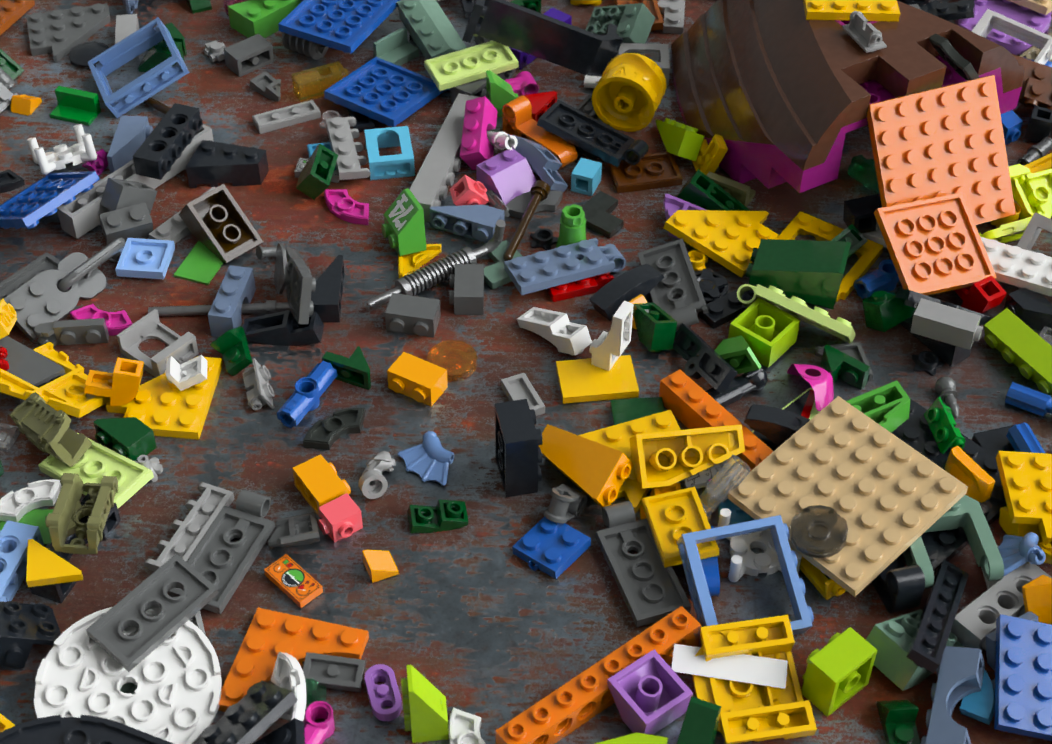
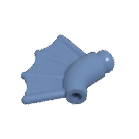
M428 431L424 433L422 444L397 453L405 461L406 471L418 474L422 482L436 481L442 486L446 485L449 464H452L454 460V452L442 447L440 439L435 432Z
M1029 532L1024 537L1014 535L1003 536V542L998 549L1004 564V576L1027 562L1040 565L1045 561L1046 555L1037 545L1039 536L1036 533Z

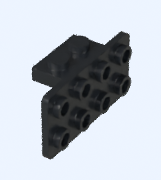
M14 601L0 602V666L24 668L33 644L54 645V641L61 635L53 609L44 604H23Z

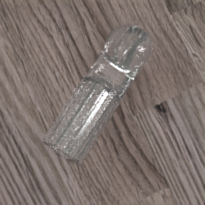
M732 455L699 496L708 522L713 511L721 502L726 501L729 493L734 491L750 473L751 468L736 455Z

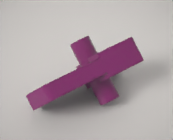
M103 149L96 152V160L86 161L82 167L87 168L89 171H96L99 176L108 166V153Z

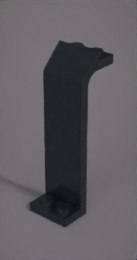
M476 0L462 40L470 43L473 36L477 37L479 35L578 73L591 76L603 74L612 58L616 57L624 38L616 34L617 25L609 23L604 35H597L506 0Z

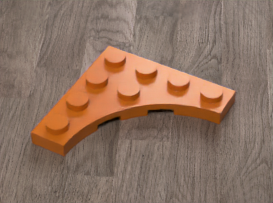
M257 608L222 687L218 711L225 712L231 705L238 703L247 695L248 689L254 684L271 680L279 652L292 655L299 662L300 666L305 661L307 652L361 659L369 639L368 631Z

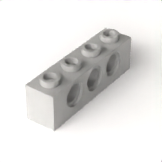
M1028 562L1004 576L1003 579L999 580L955 616L950 632L957 637V640L965 648L981 649V651H986L985 636L996 630V619L1000 614L1018 618L1026 613L1022 586L1041 575L1052 577L1035 564Z

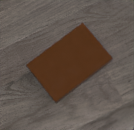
M669 152L646 154L636 165H630L621 160L618 167L606 163L617 194L682 185L683 182L672 153Z

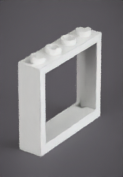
M990 9L986 10L971 31L986 38L994 28L1042 49L1034 62L1045 65L1049 59H1052L1051 36Z

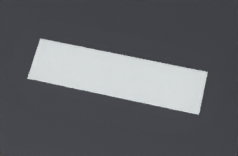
M674 644L671 667L674 672L786 689L788 661L740 654L713 658L706 661L705 655L695 656L701 647Z

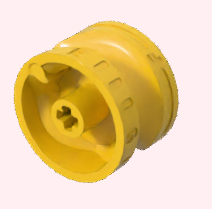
M637 53L617 55L606 66L601 79L592 93V105L595 113L605 124H609L616 130L635 132L645 128L653 119L655 111L666 92L665 75L653 60Z

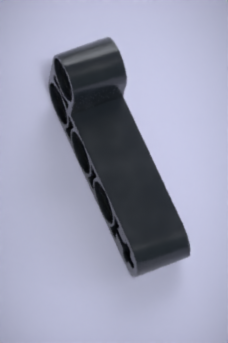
M899 556L872 581V584L887 611L894 613L920 605L925 589V577L919 565L915 564L905 567Z

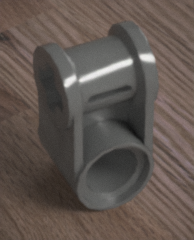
M565 484L552 488V499L549 508L544 511V517L556 523H567V521L582 514L587 504L588 495Z

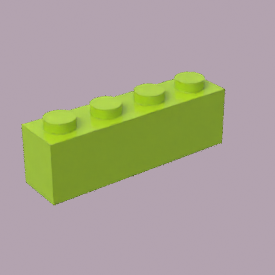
M1006 308L984 324L985 342L991 348L999 350L1008 363L1016 365L1025 378L1032 379L1042 393L1049 394L1052 397V346Z

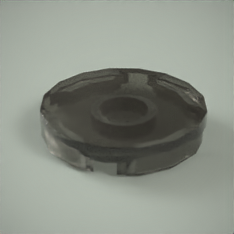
M822 505L808 506L792 518L790 525L791 542L798 551L806 556L814 558L831 557L839 553L846 545L848 537L847 522L843 516L841 517L831 507Z

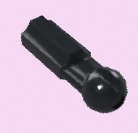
M762 368L745 372L733 379L724 394L714 388L706 392L720 405L726 407L740 400L742 396L751 391L762 390L768 381L767 373Z

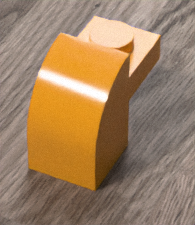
M118 357L113 373L90 370L85 383L84 393L100 397H111L110 406H121L131 402L139 390L144 362Z

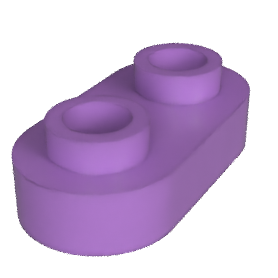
M384 664L370 667L365 673V687L372 713L381 721L394 720L402 711V699L394 671ZM378 682H384V684L376 685ZM386 706L391 707L390 709H383Z

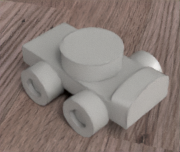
M215 40L205 44L204 54L206 57L209 56L212 63L225 59L223 49L226 47L223 42L220 43Z

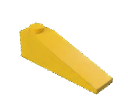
M742 424L635 434L629 438L632 463L634 464L633 468L641 489L668 487L745 452Z

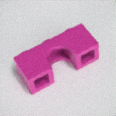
M486 96L467 100L465 105L460 157L472 170H476V165L493 157L494 147L488 140L487 131L496 129L498 110Z

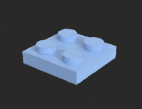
M127 238L115 269L116 275L119 277L164 280L175 250L174 241Z

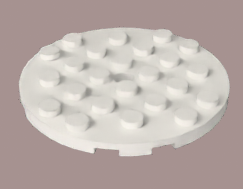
M112 607L94 612L74 623L54 641L53 648L47 657L42 659L35 679L34 706L37 718L61 715V718L91 715L122 723L174 744H194L201 737L202 732L212 724L219 708L222 681L218 657L209 639L189 620L130 672L123 668L87 635L86 629ZM150 607L146 610L145 614L151 617L160 614L161 609ZM128 626L122 633L126 636H133L139 629L135 626ZM128 682L137 685L134 694L120 692V689Z

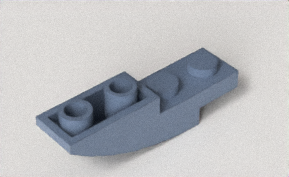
M515 136L518 144L514 150L526 158L532 171L550 186V190L564 192L568 185L557 171L562 165L558 158L541 144L527 138Z

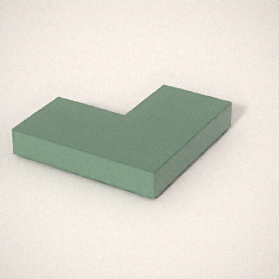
M508 240L501 242L494 251L487 254L495 262V264L484 268V281L492 290L512 281L504 269L503 255L510 243ZM516 250L513 259L523 256Z

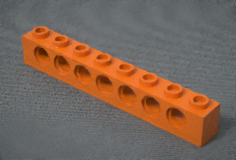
M680 606L495 730V744H556L615 703L607 684V679L654 649L668 665L672 664L674 644L694 647L699 645L701 624L683 606Z

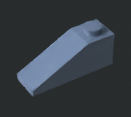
M121 116L107 155L110 174L130 162L135 152L153 131L147 116Z

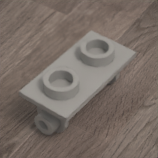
M853 11L850 14V23L842 25V28L866 53L887 48V45L882 41V33L871 23H867L868 20L862 12Z
M253 358V367H248L243 372L248 405L253 410H260L266 404L271 409H274L272 397L275 394L269 384V379H271L270 373L265 365L261 366Z

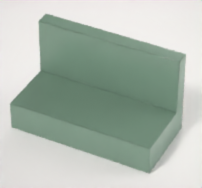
M405 26L373 43L374 58L378 57L398 66L419 56V49L408 42L407 28Z

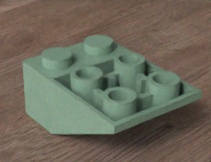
M644 3L595 7L585 30L597 35H604L609 23L617 25L616 34L624 38L622 43H646L655 17Z
M921 609L875 624L866 638V641L877 649L874 666L902 691L920 684L932 674L929 670L917 666L912 660L907 658L923 612ZM950 632L946 646L965 647Z

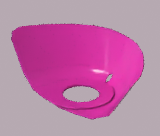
M791 364L787 373L801 376L810 383L814 390L817 411H821L833 401V378L830 372L814 365Z

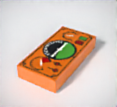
M287 554L264 569L265 576L300 608L323 593L322 585Z

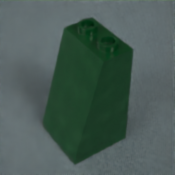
M761 239L759 248L753 249L750 261L754 262V264L749 263L746 277L750 278L749 284L752 286L759 284L769 288L771 285L782 290L787 298L791 299L792 296H795L806 303L834 309L851 242Z

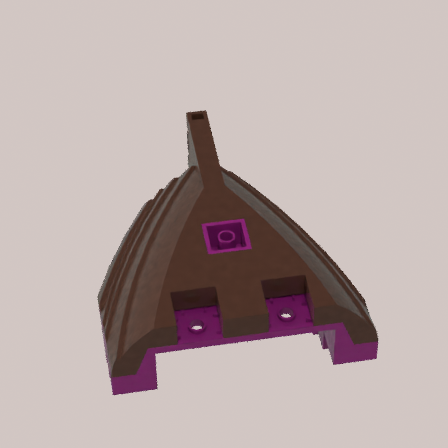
M717 0L705 14L700 15L687 32L682 33L671 44L670 51L673 82L683 122L685 125L697 128V134L705 136L704 139H706L708 145L715 134L723 137L728 151L719 166L734 181L739 183H745L757 178L769 189L788 182L799 193L838 178L845 135L850 131L868 125L867 113L869 104L966 81L955 72L956 69L951 67L930 43L929 38L935 33L946 38L953 48L972 64L980 78L995 75L1000 114L1016 109L1023 85L1024 68L1004 47L947 20L900 1H897L900 11L899 22H867L871 23L882 33V41L887 45V48L866 53L842 28V25L849 24L850 21L806 20L803 0Z

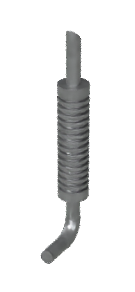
M497 220L493 237L483 246L474 250L470 247H465L420 270H416L396 280L395 288L368 300L367 303L371 307L376 308L388 302L392 293L414 296L440 282L448 280L450 274H455V264H477L478 258L491 253L502 242L506 225L505 221Z

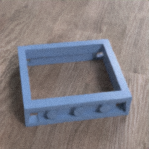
M159 17L87 62L105 105L116 118H119L189 73L170 32ZM165 40L172 56L113 93L106 76L160 41Z
M781 515L682 534L678 539L677 545L697 621L701 624V627L718 625L697 544L769 529L796 621L790 622L793 635L805 633L813 626V612L811 607L807 606L804 597L806 592L803 579L798 577L796 570L798 565L797 556L790 549L788 542L790 538L787 524L783 523Z

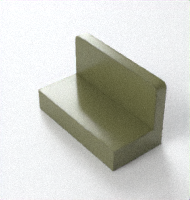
M712 172L706 175L745 207L756 194L755 190L750 189L751 187Z

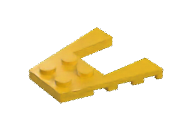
M51 342L33 350L61 365L65 370V375L38 388L0 368V392L26 400L32 393L36 392L44 399L46 404L56 411L62 410L66 414L77 418L99 408L111 399V397H100L84 393L88 377L84 373L85 368L80 364L75 366L69 362V356L63 351L59 353L53 349L54 344Z

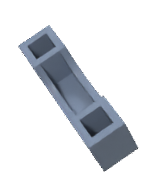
M945 647L940 665L936 669L938 675L937 683H933L931 688L933 706L932 709L927 710L926 714L928 733L927 736L922 737L921 744H971L967 728L956 723L951 717L954 707L962 698L971 693L981 691L985 669L981 649Z

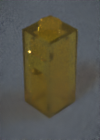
M337 61L291 74L293 92L301 103L323 97L326 89L349 75L347 68H343L341 63Z

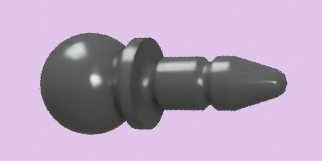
M948 376L940 377L935 383V390L940 395L941 400L946 402V405L951 408L953 417L957 419L959 417V407L956 402L958 393L955 390V381Z

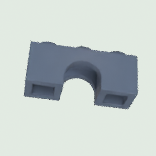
M229 265L208 313L211 336L220 337L228 330L241 326L242 304H250L256 291L253 268Z

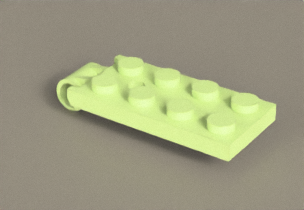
M743 284L737 290L738 300L746 307H749L758 298H761L795 318L848 343H852L856 336L851 322L841 317H837L834 320L830 318L828 312L817 306L811 309L805 304L804 300L792 296L789 299L785 297L786 295L783 294L782 290L770 285L769 288H766L759 284L757 286ZM748 290L754 291V296L751 300H742L744 292Z

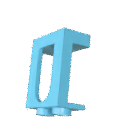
M408 126L364 130L365 147L371 173L370 180L415 176L414 155ZM396 146L401 148L402 154L379 156L378 148Z

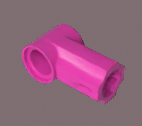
M528 71L520 72L515 78L505 80L512 86L514 93H517L518 96L539 92L538 84Z
M315 701L311 703L306 709V718L303 721L305 744H323L324 740L329 738L335 730L333 709L327 702ZM320 718L326 719L322 723L314 722L315 720Z

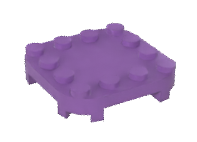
M974 0V18L955 20L954 23L972 31L986 10L990 9L1047 34L1052 19V11L1047 15H1043L1008 0ZM994 28L986 37V39L1004 47L1014 55L1023 54L1033 46Z

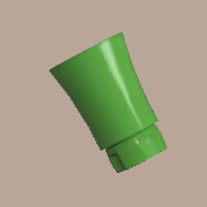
M573 204L563 208L556 248L586 240V218L581 206Z

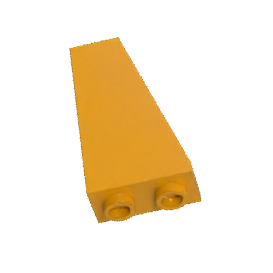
M547 424L542 432L543 444L538 446L540 447L541 454L601 508L611 505L616 500L618 491L625 479L629 477L631 468L634 465L619 450Z

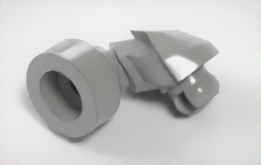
M382 451L372 456L366 462L367 467L359 479V489L369 499H377L387 490L388 483L382 472H392L394 470L392 465L396 466L395 460L391 458L388 451Z

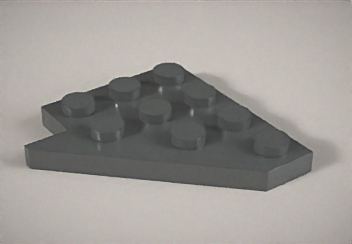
M97 3L92 6H77L72 9H56L51 12H36L26 15L32 56L53 53L54 62H59L75 46L85 42L111 21L108 3Z

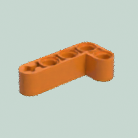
M521 95L503 106V132L533 140L547 148L562 163L558 170H561L578 158L577 150L571 143L566 142L563 138L553 133L547 132L544 128L537 125L538 122L532 119V106L528 98Z

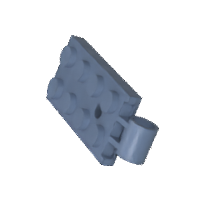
M597 238L582 240L578 243L563 245L551 250L539 251L535 254L504 261V269L521 295L608 272H619L626 265L625 258L614 244L598 246Z

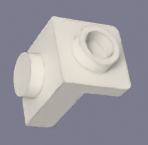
M200 355L179 364L171 356L166 361V378L180 391L207 380V360Z

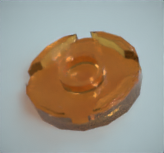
M458 340L442 341L434 345L429 350L427 362L447 369V381L450 382L458 381V378L464 377L466 379L475 372L478 364L475 349L471 345Z

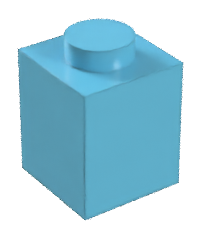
M580 158L571 173V191L592 196L601 182L602 163Z

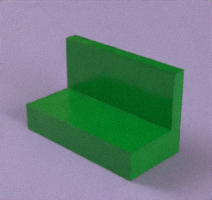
M58 86L55 90L58 105L50 113V118L90 126L101 112L98 94Z

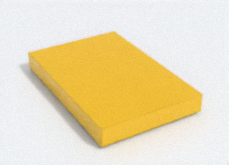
M631 355L620 356L610 371L591 365V358L556 361V371L563 404L639 397V388Z
M690 487L642 498V506L664 568L682 564L677 545L681 535L711 529L696 488ZM716 540L697 544L700 559L719 556V547Z

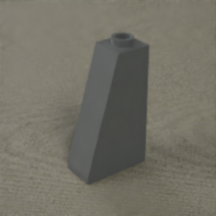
M9 336L0 339V347H5L8 352L7 357L4 359L9 362L7 372L38 388L65 375V370L61 365ZM11 396L18 405L25 401L23 399Z

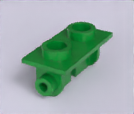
M938 397L924 413L942 454L949 447L959 446L963 449L966 440L959 428H954L957 424L952 415V410L943 404L941 398Z

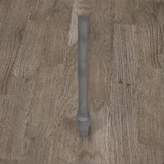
M269 300L266 303L242 304L241 314H271L285 310L292 312L288 302L277 303L276 300ZM212 305L148 307V313L156 309L158 310L159 317L208 315Z

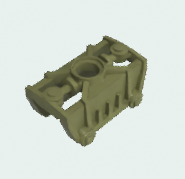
M36 392L32 393L10 413V417L19 428L18 430L23 435L25 434L26 438L44 453H49L70 467L76 464L92 445V442L84 434H78L69 428L71 419L62 410L56 411L46 404L44 399Z
M63 473L60 478L62 488L53 512L48 513L45 519L54 550L71 554H97V547L99 541L103 539L102 533L110 509L114 506L115 494L118 493L117 477L103 476L101 484H84L78 474ZM86 491L89 493L91 500H87L85 505L82 506L79 501L82 492ZM89 516L87 523L80 522L83 517ZM75 533L77 538H74L70 544H64L66 538ZM87 538H88V547L85 545V541H84V539H87Z

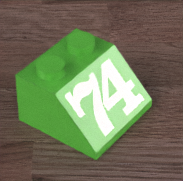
M409 188L404 189L384 213V224L381 225L384 238L389 239L391 248H395L399 256L427 250L423 207Z

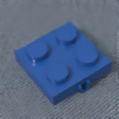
M543 517L512 546L513 554L526 561L533 571L539 569L557 579L591 546V538L565 523H556Z

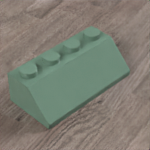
M400 0L397 2L400 20L407 28V31L426 60L467 48L436 0Z

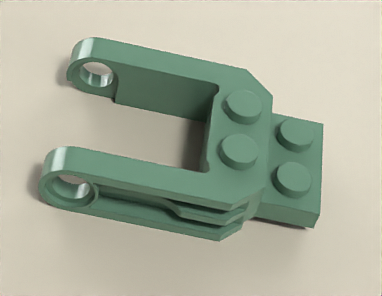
M964 495L925 532L952 530L963 527L978 567H982L988 581L1001 580L1004 577L1003 560L980 503ZM920 536L902 555L906 566L915 564L920 566L925 577V588H931L934 585V572Z

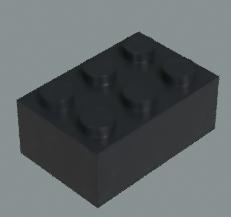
M527 399L495 404V460L506 498L537 493L538 481H542L541 469L538 465L542 463V454L540 447H538L543 444L540 429L535 428L537 424L535 410L529 408Z

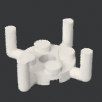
M82 124L73 126L78 144H74L71 147H67L66 144L53 147V152L45 153L43 147L38 146L36 137L27 139L33 161L39 164L42 174L47 175L54 170L64 169L67 164L72 162L75 166L84 161H94L97 159L91 134L84 133Z
M723 508L720 510L718 527L729 525L731 517L729 509ZM769 530L726 538L731 541L730 554L732 558L728 575L731 582H737L744 574L758 576V573L771 575L778 570L782 572ZM760 548L764 551V553L756 554L753 553L750 549ZM794 550L798 562L796 570L799 573L802 556Z

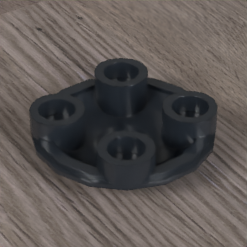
M95 41L79 44L69 52L70 63L87 67L90 70L87 62L109 49V47L104 43Z

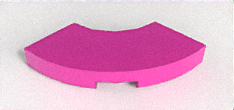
M347 189L324 190L326 205L335 216L350 223L369 225L368 203H360L353 200L348 195Z
M94 304L70 312L72 320L105 318L109 336L118 335L133 324L125 310L107 312L98 309Z

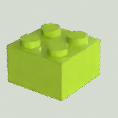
M758 298L730 323L728 338L742 335L759 363L769 368L797 341L800 320Z
M851 627L842 634L836 633L821 650L815 649L806 660L808 663L807 669L802 678L804 680L801 691L802 695L828 717L868 685L877 649Z

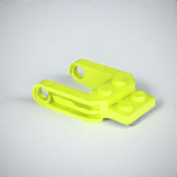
M1021 164L1009 166L1013 199L1021 207L1019 216L1021 220L1000 225L997 229L987 231L982 235L979 233L980 237L996 240L1001 243L1012 242L1021 239L1035 212L1051 218L1052 168L1031 173L1029 168Z

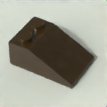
M224 184L187 203L179 213V216L190 232L224 264L231 262L263 243V240Z

